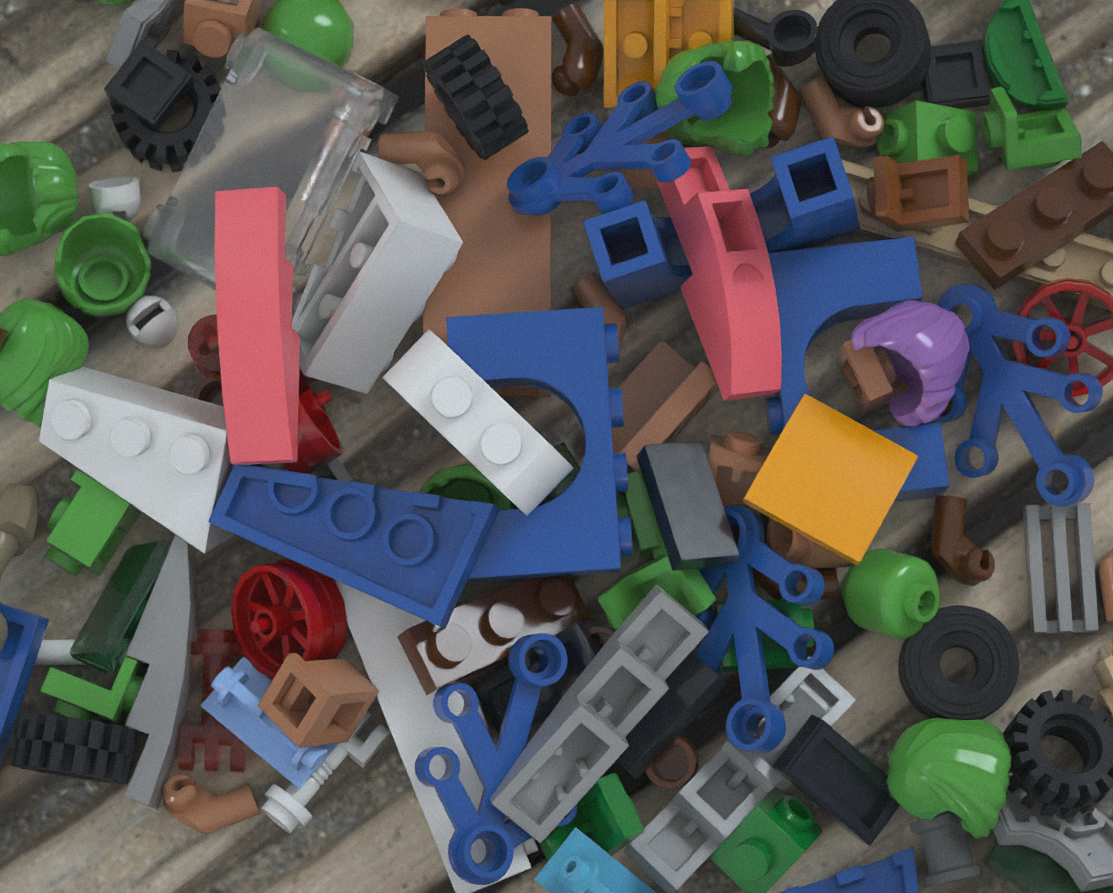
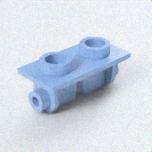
M242 657L233 669L227 666L217 675L211 684L214 691L200 706L295 787L300 789L339 743L299 748L257 706L272 680L257 671L246 658Z

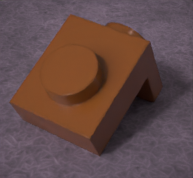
M954 155L899 164L888 156L874 157V177H870L867 182V199L872 213L876 215L878 220L896 232L969 223L967 161L961 156Z

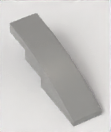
M176 534L126 653L127 656L143 663L148 667V670L125 726L137 731V733L148 736V739L124 796L158 810L162 798V788L169 778L180 745L193 682L198 624L196 549Z
M656 584L568 689L490 798L491 804L539 843H542L628 748L629 744L625 737L669 689L665 680L707 635L709 631L706 626Z
M799 666L770 696V702L781 710L786 723L785 736L775 749L762 754L749 752L735 747L728 739L721 749L644 828L645 832L626 847L624 852L664 891L675 893L784 778L772 766L811 714L823 719L832 727L856 702V699L823 668L812 670ZM765 717L760 721L758 725V734L760 737L763 735L765 730Z

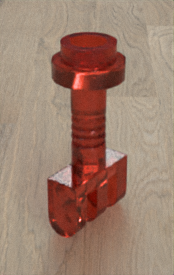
M197 629V641H191V654L203 655L202 682L204 684L202 689L204 691L202 696L204 697L202 702L214 691L211 684L217 675L229 665V656H242L240 643H236L234 630ZM202 707L201 725L179 726V771H193L196 761L195 745H205L204 768L206 772H219L221 746H231L229 755L231 772H245L247 745Z

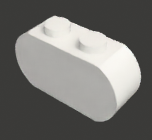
M429 329L382 377L526 516L573 469L571 464Z

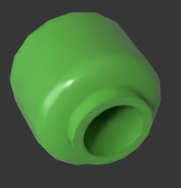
M884 548L867 551L858 566L853 564L849 567L842 582V597L850 619L860 628L898 639H907L916 634L925 622L930 621L935 616L940 604L938 581L935 571L928 562Z

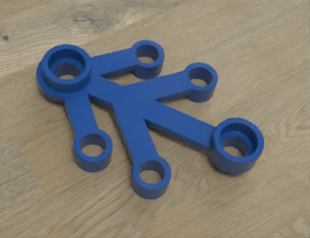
M707 61L686 70L675 84V91L679 98L660 109L657 107L656 93L651 84L646 81H640L628 86L619 94L617 98L618 104L603 126H601L593 113H582L572 118L562 130L563 136L548 157L530 159L519 165L510 174L507 180V187L510 191L508 200L514 211L521 215L533 214L540 216L553 211L562 201H594L599 211L605 214L626 207L631 203L634 198V192L623 173L613 171L601 177H584L594 170L651 169L656 179L664 183L674 181L684 175L690 168L691 160L679 140L668 139L659 144L642 143L693 114L697 115L700 120H711L726 112L732 103L730 97L732 85L721 65L714 61Z
M959 284L951 287L941 296L937 305L954 312L956 315L961 305L965 304L970 308L972 320L965 328L970 349L964 369L955 384L951 412L947 415L942 412L939 418L933 421L938 423L951 422L961 418L965 413L967 398L962 389L972 353L984 372L969 440L962 442L955 452L957 469L964 476L970 478L985 476L995 470L999 460L998 451L995 446L1005 408L1039 467L1036 485L1041 497L1049 504L1057 507H1066L1084 501L1090 495L1094 486V474L1091 466L1084 458L1076 454H1063L1027 392L1057 399L1067 411L1081 413L1091 411L1099 405L1103 396L1101 383L1095 376L1089 373L1067 375L1007 359L995 338L996 336L1025 342L1029 350L1039 357L1057 356L1067 349L1070 342V332L1067 325L1057 318L1035 320L1000 311L997 309L992 295L983 287L975 284ZM1046 325L1050 326L1056 334V342L1051 349L1045 348L1040 342V332ZM1077 381L1083 382L1089 391V397L1083 405L1077 403L1072 396V388ZM974 446L978 447L984 454V464L980 469L973 467L969 460V453ZM1057 469L1063 471L1068 478V488L1064 493L1058 492L1052 484V476Z
M730 505L724 507L733 537L740 529V537L736 544L739 556L729 566L700 568L699 570L714 595L726 578L728 599L715 621L711 605L705 611L696 614V618L706 626L709 632L704 637L695 654L722 679L719 665L732 643L735 642L742 700L738 701L730 710L726 720V731L729 740L735 747L762 754L772 751L780 744L786 733V723L781 710L770 702L761 631L787 649L788 655L794 664L812 670H819L828 665L834 653V645L830 636L825 632L808 627L803 628L755 592L752 567L778 583L780 593L786 601L801 606L814 605L822 597L825 588L822 574L814 568L802 564H793L765 544L764 526L759 516L749 508L740 505ZM803 575H806L807 587L798 596L796 591L797 582ZM814 638L816 651L810 659H807L805 648L807 643ZM765 717L766 726L763 735L760 737L758 725Z
M537 633L525 635L519 638L510 650L509 667L515 677L496 747L479 715L478 696L472 687L464 683L447 684L438 689L433 699V708L437 717L443 722L453 724L484 787L478 811H476L458 778L460 761L454 751L446 747H431L423 750L416 758L415 774L418 780L425 786L434 787L455 830L448 845L450 865L459 878L470 884L488 885L501 879L511 866L514 848L532 838L531 835L511 819L504 822L506 815L491 804L490 798L525 748L542 686L557 682L565 673L568 661L566 649L562 642L551 634ZM529 649L535 650L540 658V665L534 673L529 671L525 664V655ZM454 691L458 692L464 700L463 710L457 716L448 707V698ZM435 755L442 757L446 765L444 775L438 780L431 775L429 770L430 761ZM577 804L557 826H565L574 819L577 813ZM481 839L486 846V856L482 862L477 864L471 857L470 849L475 840Z

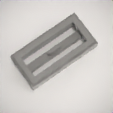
M1077 503L1075 506L1066 507L1026 505L1023 508L1031 635L1097 632L1099 626L1090 503ZM1066 520H1074L1080 620H1072ZM1040 521H1051L1057 620L1046 621Z

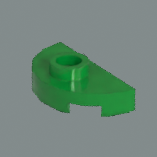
M1004 0L989 21L983 40L988 76L996 88L1003 86L1009 99L1019 106L1040 111L1060 107L1066 108L1069 99L1030 1Z

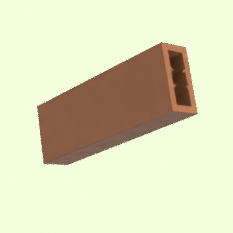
M455 8L442 11L440 16H426L425 60L466 34L470 35L472 39L474 38L478 42L481 50L484 49L493 67L496 66L501 73V78L505 85H508L511 89L512 97L519 104L523 112L521 115L525 118L529 130L526 135L488 159L483 160V158H479L475 150L473 151L467 144L465 137H462L458 132L452 118L450 119L445 112V107L435 95V89L429 83L426 77L427 73L425 72V131H435L441 134L462 158L465 172L462 184L456 187L453 192L446 195L434 193L463 241L453 266L444 272L427 299L423 311V335L429 329L447 346L446 317L551 310V212L540 216L516 213L509 203L508 196L510 191L507 187V180L510 174L519 165L536 157H548L552 151L551 16H539L537 11L531 9H510L504 11L502 16H477V13L472 10ZM509 386L492 388L501 398H551L550 392L536 387Z

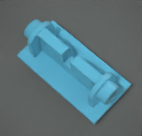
M576 827L534 879L550 893H657Z

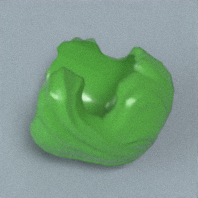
M726 40L717 43H707L696 49L684 50L668 61L667 66L662 71V77L656 86L655 99L658 109L679 98L675 91V84L686 70L707 61H714L721 65L732 85V93L730 95L732 103L726 112L711 120H700L697 115L693 114L664 131L666 135L671 139L679 140L685 145L692 147L712 146L713 148L716 147L743 158L751 157L754 149L768 146V134L772 127V119L768 113L774 109L773 98L775 90L773 87V75L770 71V61L766 57L765 50L759 44H752L749 41Z
M19 141L6 144L0 142V256L12 255L30 246L44 242L51 236L63 232L77 217L79 200L77 174L67 154L53 143Z
M27 298L13 302L0 313V328L8 331L0 350V405L8 412L15 410L19 418L34 422L41 428L49 380L83 367L89 349V342L84 329L73 318L65 314L61 308L55 307L51 303Z
M941 718L924 720L908 727L896 740L895 746L889 754V771L886 783L891 797L911 815L930 821L936 815L949 810L962 819L960 823L963 830L968 831L974 838L988 837L990 830L998 822L1000 810L1006 803L1009 770L1011 768V750L1002 732L990 722Z

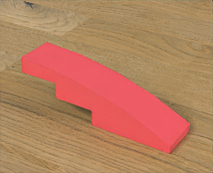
M279 187L215 191L217 333L230 463L233 465L297 462L300 334L292 329L293 264L285 258L286 194Z

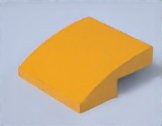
M604 0V108H615L618 104L617 98L619 94L636 82H649L656 93V86L662 77V71L667 66L668 61L684 50L696 49L707 43L734 40V0Z
M804 394L745 495L743 503L858 566L914 466L918 455L815 398Z

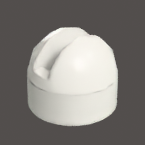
M111 177L94 181L88 185L91 205L95 214L110 213L113 215L112 212L122 211L124 219L128 222L137 215L141 206V193L137 177Z
M144 296L129 308L126 315L128 332L136 343L145 348L156 349L164 347L177 334L179 326L178 316L172 305L159 296ZM157 307H161L164 312L151 319L140 331L135 326Z

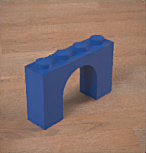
M834 136L771 157L775 171L774 177L767 184L750 193L768 253L800 250L860 230L854 195ZM646 200L583 221L602 281L622 310L681 290L680 286L693 275L671 217L654 216Z
M914 237L768 253L776 288L782 351L781 389L775 393V397L765 399L770 436L782 433L804 394L811 396L804 376V358L809 346L821 333L845 321L877 316L890 307L907 300L922 301L923 295ZM941 423L873 430L918 455L894 502L935 498L936 496H942L946 492L950 484Z
M603 307L446 317L448 347L491 388L530 386L554 394L564 401L576 415L582 427L586 445L581 469L572 484L561 495L548 503L537 506L528 516L520 509L498 511L467 582L620 572V557L633 556L630 517L618 518L616 492L628 491L626 452L613 453L611 429L612 427H624L621 388L609 389L607 363L619 362L617 323L604 324Z

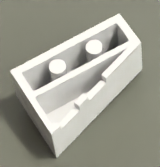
M359 151L352 170L362 175L348 210L336 208L330 227L339 231L326 266L323 267L317 264L313 266L293 317L292 329L300 334L299 367L304 376L368 394L380 373L385 371L390 365L394 351L411 324L422 315L427 299L444 272L453 266L463 241L434 193L427 188L428 183L420 172Z
M81 367L78 370L67 372L49 380L39 442L204 554L234 536L233 533L208 522L234 466L230 463L223 406L86 367Z

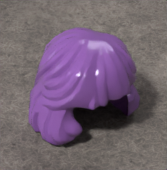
M907 300L890 307L877 316L864 320L855 327L851 336L855 352L864 347L877 348L882 346L891 360L896 380L910 387L904 394L893 395L888 399L890 404L889 410L901 425L916 427L922 422L928 423L939 418L955 393V384L961 376L970 349L964 324L954 312L929 302Z

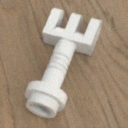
M366 712L350 740L345 743H339L300 789L292 783L285 790L272 784L264 794L268 800L261 807V810L288 833H292L297 825L305 827L312 818L305 805L319 790L320 785L324 784V780L328 779V775L332 774V770H335L346 756H349L364 768L391 734L390 729L381 723L373 729L365 742L361 740L357 735L372 716L369 712Z

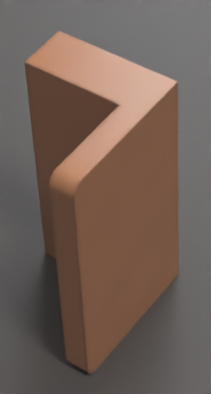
M664 341L658 342L618 387L622 390L624 427L611 428L613 453L626 452L627 474L640 471L636 456L644 445L672 443L719 390L713 371L705 362L701 361L694 367ZM581 429V435L585 439L583 430Z

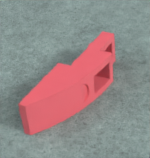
M712 146L684 148L691 160L688 171L671 182L664 183L656 179L693 273L680 286L723 400L774 395L781 389L782 351L780 319L769 254L748 189H729Z

